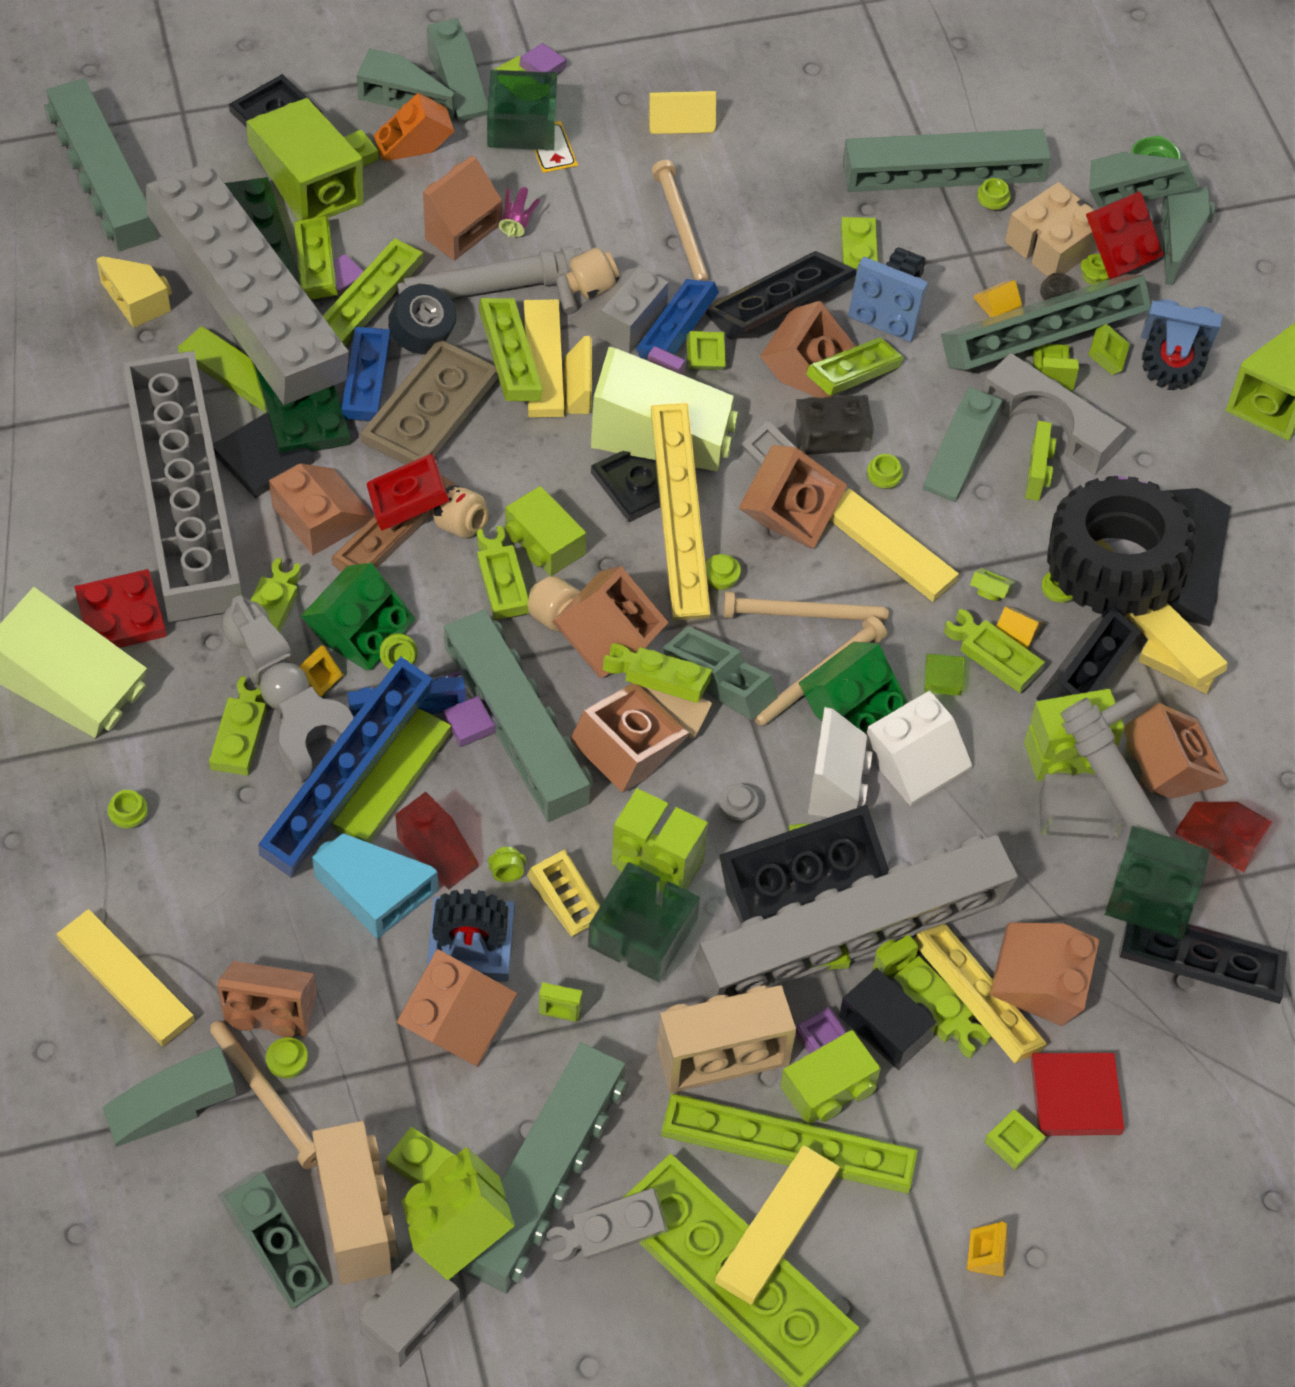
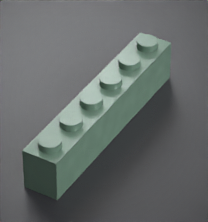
M85 78L46 89L49 103L44 104L47 119L50 124L56 123L57 125L55 127L57 139L61 147L67 146L68 148L66 154L72 170H79L77 177L81 189L84 193H90L89 202L95 217L99 215L102 217L100 224L106 240L112 239L118 252L157 240L156 226L146 214V199Z
M1044 129L846 139L842 163L848 192L982 185L989 178H999L1007 184L1046 182L1051 156Z
M1124 274L941 333L948 367L967 370L1004 358L1010 353L1016 354L1148 311L1151 303L1145 275Z
M483 609L445 625V649L461 676H463L473 696H479L495 725V734L546 821H553L589 805L590 788L593 787L592 777L588 769L584 765L580 767L575 760V750L570 739L567 736L562 737L557 730V720L552 709L549 706L544 708L539 700L540 693L533 678H526L524 675L522 662L515 649L509 650L506 645L505 634L500 623L497 620L492 621L486 610Z
M580 1042L501 1181L506 1195L505 1201L509 1205L515 1226L460 1271L506 1294L513 1281L521 1282L530 1264V1259L527 1256L534 1244L540 1246L543 1243L546 1232L551 1225V1222L547 1220L554 1208L560 1210L564 1205L571 1188L567 1183L574 1172L580 1174L584 1169L590 1155V1150H587L588 1145L593 1137L599 1139L602 1136L610 1117L606 1114L612 1102L619 1104L627 1090L629 1082L624 1079V1062Z

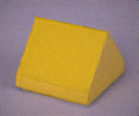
M1016 280L1001 282L974 295L975 301L990 318L1022 308Z
M1005 606L996 627L1028 649L1040 630L1043 621L1011 606Z
M323 645L317 648L299 666L306 673L309 688L313 687L320 697L344 675Z
M1002 1221L971 1229L967 1270L1004 1277L1008 1244L1007 1223Z

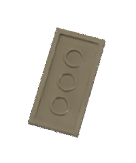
M443 340L435 343L360 433L361 443L405 465L433 453L435 457L499 378L496 367Z

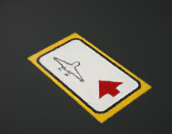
M561 121L526 128L543 173L578 166Z

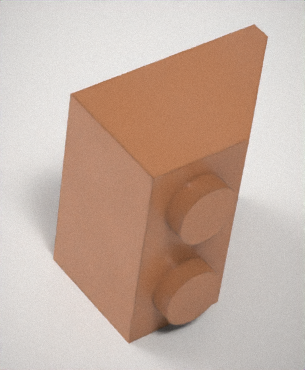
M817 301L791 309L760 357L780 382L821 400L828 401L832 396H829L806 375L809 365L856 346L823 303Z
M772 445L739 509L762 526L814 549L847 484L798 448Z
M300 463L269 480L272 507L312 555L319 553L361 529L374 517L333 468Z
M632 683L585 709L570 741L623 793L647 779L686 739L689 733L640 685Z
M1157 703L1124 726V734L1128 740L1126 748L1130 755L1138 761L1143 772L1140 775L1141 780L1150 792L1173 799L1220 787L1228 782L1198 719Z
M1009 922L1005 927L989 995L1059 1026H1063L1085 1009L1100 939L1064 923Z
M437 949L396 1023L479 1067L518 993Z

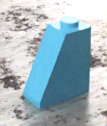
M344 833L334 841L323 843L312 857L315 877L377 939L438 892L437 871L432 866Z

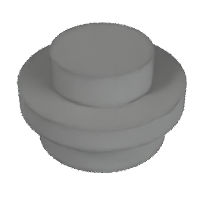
M732 784L721 792L719 807L729 820L743 822L756 813L758 796L747 785Z

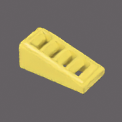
M565 849L536 864L529 870L527 877L535 890L571 937L607 917ZM559 871L562 877L550 883L547 877ZM568 883L572 889L558 896L555 890ZM577 895L581 901L566 909L563 903ZM584 908H587L591 913L576 922L571 917V915Z

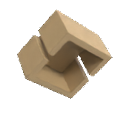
M1057 182L1011 213L1005 242L1027 260L1032 255L1036 234H1038L1031 264L1054 282L1081 263L1083 259H1087L1089 255L1098 251L1086 217V213L1093 211V209L1086 203L1080 206V198L1060 182Z

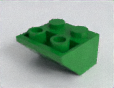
M372 563L346 566L301 615L302 619L324 645L364 670H370L380 659V646L386 637L395 633L403 634L416 620Z
M853 641L798 682L812 711L821 721L823 719L824 707L832 708L866 735L868 726L908 703L880 644Z

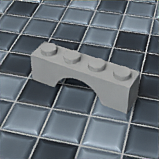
M1010 353L985 377L982 392L1002 399L1001 414L1011 418L1019 414L1033 413L1054 420L1063 428L1068 438L1066 457L1092 474L1096 475L1120 450L1126 427L1014 354Z

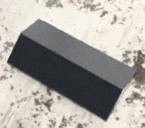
M814 251L712 303L705 313L729 339L744 334L856 276V269L818 251Z
M1199 488L1168 490L1176 496V503L1182 502L1190 513L1189 517L1194 521L1196 528V544L1187 582L1181 588L1180 594L1173 601H1167V603L1185 621L1210 626L1230 506Z
M867 805L719 855L726 893L741 924L756 916H762L763 919L778 915L777 912L781 908L791 903L799 902L803 906L815 901V897L824 891L837 889L838 892L852 888L851 885L862 877L873 875L876 879L887 875L889 871Z
M1130 907L1119 948L1120 958L1274 1003H1281L1287 952Z

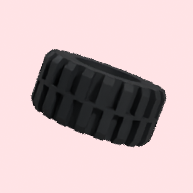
M1107 476L1104 481H1099L1096 478L1086 482L1084 488L1079 485L1070 491L1068 496L1060 501L1057 511L1054 513L1047 551V563L1050 565L1049 572L1053 580L1059 582L1058 587L1066 596L1072 595L1073 601L1083 608L1085 605L1092 607L1093 612L1103 614L1104 611L1106 612L1113 606L1124 617L1126 613H1133L1135 617L1147 614L1148 609H1152L1154 612L1166 606L1167 601H1173L1187 582L1196 544L1194 521L1189 517L1190 513L1182 502L1176 503L1177 498L1168 490L1165 492L1161 491L1159 485L1151 481L1146 484L1139 482V478L1128 476V479H1118V476ZM1108 538L1125 539L1140 545L1146 551L1137 554H1121L1107 550L1095 541Z

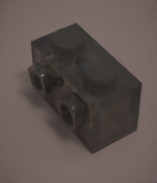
M868 395L796 399L794 427L798 449L806 455L870 451L874 426Z

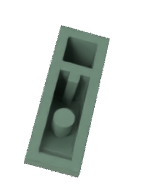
M455 18L427 25L428 55L441 84L454 92L455 116L458 122L489 115L490 109L471 47L459 19Z
M369 48L357 74L359 100L401 109L411 98L420 93L446 107L451 121L454 120L455 101L453 91L403 56Z
M1127 152L1091 160L1089 190L1098 208L1141 191L1144 201L1199 187V183L1188 160Z
M1198 187L1164 196L1161 206L1166 285H1173L1203 237L1206 224L1213 221L1214 202H1209L1208 188Z
M972 387L968 388L953 416L926 477L923 490L956 503L997 426L1002 399Z

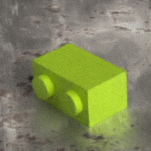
M538 486L505 507L504 530L513 543H519L527 551L531 562L536 567H542L550 576H553L586 555V532L541 486Z
M850 1030L784 1068L780 1087L805 1123L811 1125L819 1119L822 1122L832 1119L841 1111L843 1105L853 1099L856 1102H860L869 1097L877 1088L881 1068L855 1032Z

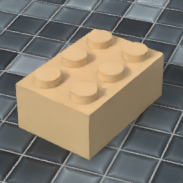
M766 985L757 986L744 994L731 997L728 995H717L705 1003L692 1006L678 1004L668 1008L666 1012H661L657 1052L669 1092L674 1093L789 1066L796 1027L782 985L771 988Z
M364 1121L312 1131L340 1285L392 1274L390 1258L398 1257L395 1242L396 1235L392 1215L389 1214L384 1176L381 1174L375 1134L366 1135Z

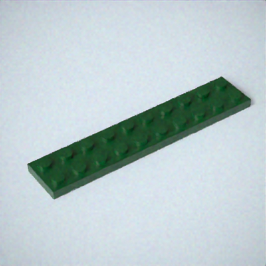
M268 177L224 183L300 285L299 273ZM252 362L264 401L265 412L268 414L279 453L307 447L310 451L350 445V433L344 415L341 412V405L334 385L283 405Z

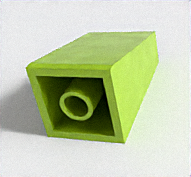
M308 98L295 103H289L284 107L246 121L249 146L298 221L321 216H328L330 218L364 204L361 156Z
M1295 322L1242 362L1225 411L1287 441H1290L1295 433Z

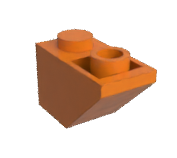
M417 93L388 122L380 127L374 134V138L381 159L390 161L432 153L455 131L447 108Z

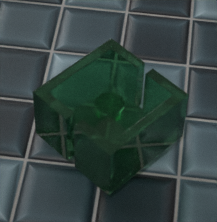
M491 70L487 110V147L554 150L557 113V73Z
M1132 826L1110 890L1104 915L1183 939L1193 906L1196 903L1206 874L1210 849Z
M628 862L589 923L588 947L619 963L625 957L628 959L627 967L660 983L698 920L700 897L667 881L663 891V903L660 906L657 902L659 901L661 877Z

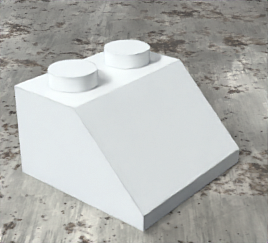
M930 690L868 726L865 750L873 752L871 761L910 807L972 769V763L954 718Z
M824 707L808 814L831 817L865 805L868 784H862L861 777L862 774L869 775L873 753L872 751L865 750L867 735L832 708Z

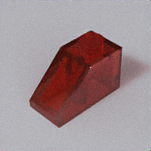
M424 792L395 814L397 838L421 863L430 865L437 871L438 880L448 890L479 867L477 859L453 818L427 792Z
M1194 802L1177 827L1175 834L1244 873L1262 846L1273 821L1239 802Z

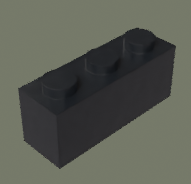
M1112 606L1088 626L1036 699L1041 701L1098 691L1141 631Z

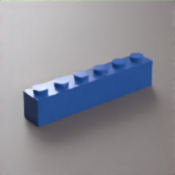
M400 656L259 842V856L289 877L294 875L429 695L433 678Z

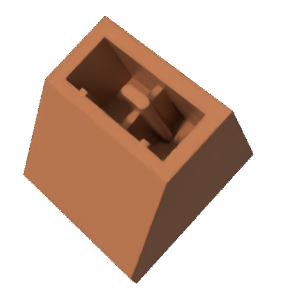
M473 155L461 164H456L449 173L437 182H432L423 191L425 239L454 261L499 227V222L502 218V200L479 161Z
M622 566L600 571L552 621L599 678L609 674L602 668L604 656L610 654L612 643L624 645L630 652L637 653L639 647L646 648L669 623Z
M232 961L219 978L217 985L225 1023L244 1031L258 1028L270 1030L272 1033L282 1037H292L294 1034L306 1036L317 994L314 973Z

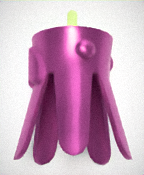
M522 187L519 190L514 204L510 202V190L506 188L504 214L500 219L499 228L508 237H519L524 234L530 216L540 203V199H536L523 212L528 194L526 187Z

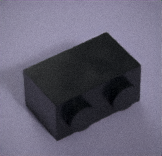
M878 968L874 969L843 997L839 1013L841 1019L898 1071L932 1040L937 1024L933 1014L924 1004L914 1002L904 993L903 987L894 977L886 976Z

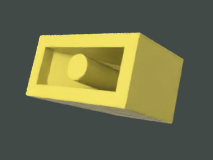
M104 256L96 259L102 285L133 328L171 311L168 297L172 295L171 287L164 276L159 277L151 265Z

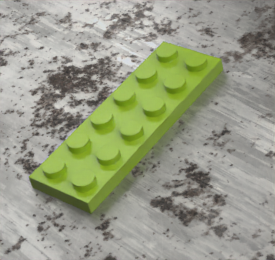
M673 1154L667 1155L623 1197L625 1198L651 1188L657 1190L669 1232L638 1243L790 1387H807L858 1335L860 1328L784 1257L752 1306L714 1283L717 1274L747 1231L749 1225Z

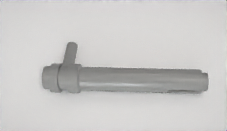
M572 246L561 248L560 252L553 253L552 250L539 251L537 256L403 278V282L397 283L398 295L408 286L419 283L433 285L443 290L451 299L543 283L545 286L557 284L564 313L571 314L577 311L574 293L565 274L571 272L569 266L571 258L583 253L581 248L573 249Z
M1133 692L1100 712L1096 704L1092 705L1088 698H1084L1060 713L1064 720L1061 725L1067 735L1072 734L1075 738L1074 746L1081 757L1087 758L1166 891L1170 890L1174 896L1188 890L1194 885L1191 879L1193 873L1114 743L1115 735L1109 727L1143 705L1141 699Z

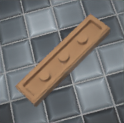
M442 475L445 488L456 485ZM433 509L381 531L374 516L331 557L332 565L340 571H343L348 565L372 563L377 568L433 514Z

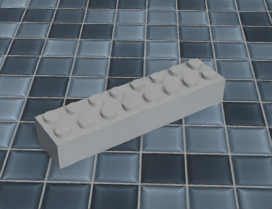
M209 162L146 184V214L283 405L346 381L349 351Z
M191 351L122 362L168 622L225 613L227 608L232 605V599L239 595L242 596L195 352Z
M996 834L985 839L982 835H977L967 839L960 845V848L950 852L946 848L936 850L928 854L924 858L925 861L914 865H911L910 862L900 863L891 868L888 874L876 879L873 875L862 877L851 885L852 888L838 892L837 889L824 891L815 897V901L803 906L799 902L786 905L777 912L778 915L767 919H763L762 916L753 917L740 925V929L729 933H726L725 930L712 932L702 939L691 971L705 1002L717 995H728L731 997L744 994L757 986L766 985L769 988L779 985L785 986L829 969L831 966L821 965L827 964L841 956L840 945L846 944L849 959L852 961L876 952L888 940L895 939L898 941L908 934L913 938L921 931L943 923L948 925L999 906L1018 876L998 835Z

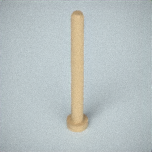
M671 160L658 161L653 165L651 171L654 179L657 182H661L694 279L707 281L708 274L673 178L676 175L674 163Z
M724 592L723 618H733L734 613L866 620L868 617L874 616L883 622L888 619L889 610L881 606L735 598L734 592Z
M874 616L868 617L862 622L863 629L778 695V698L754 718L755 722L759 726L768 724L802 697L804 693L798 682L853 641L870 643L871 641L881 642L887 637V630L883 623Z
M220 1021L213 1022L210 1025V1033L299 1151L297 1156L299 1164L305 1170L315 1167L317 1160L314 1142L227 1026Z

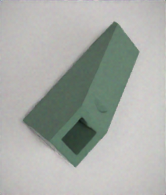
M253 1172L218 1194L240 1234L291 1309L329 1286L328 1281L264 1172Z

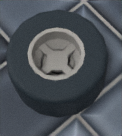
M421 283L408 286L403 290L388 316V328L391 330L393 339L402 348L419 354H426L437 342L442 340L446 342L456 323V309L452 299L443 290L433 285Z

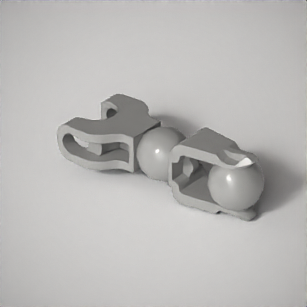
M241 595L236 596L232 599V605L227 608L222 617V631L225 638L238 647L252 682L260 685L263 699L272 708L277 709V718L281 724L278 738V756L294 780L302 782L309 778L312 770V759L306 746L313 740L320 738L336 742L354 717L346 705L335 700L324 699L318 696L313 687L309 688L306 673L298 665L292 663L290 647L285 638L271 624L267 611L258 602L250 601Z

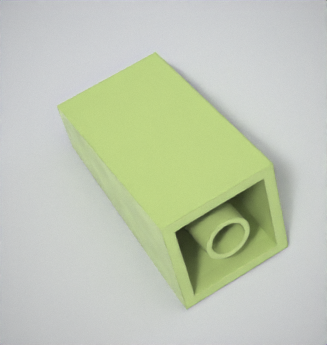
M608 347L594 394L591 448L615 453L628 451L631 452V456L656 460L650 411L651 405L688 403L695 467L718 471L721 458L729 457L732 437L727 436L728 432L735 433L738 412L732 411L734 396L617 348Z
M35 587L25 595L0 623V685L94 738L104 728L110 731L121 718L123 712L120 709L127 701L134 703L146 687V684L143 683L147 669L145 666Z

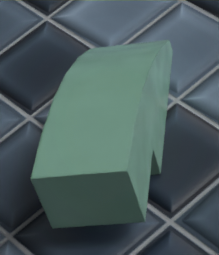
M690 626L663 647L664 654L712 669L711 679L706 691L726 706L750 720L757 717L778 698L770 674L745 663L740 650Z
M218 1046L190 1057L145 1079L106 1104L103 1110L115 1145L118 1147L198 1118L196 1110L235 1097L236 1092L221 1047Z

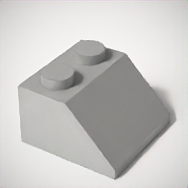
M641 267L619 272L620 277L615 279V286L593 299H587L572 316L571 324L630 353L666 308L669 282Z

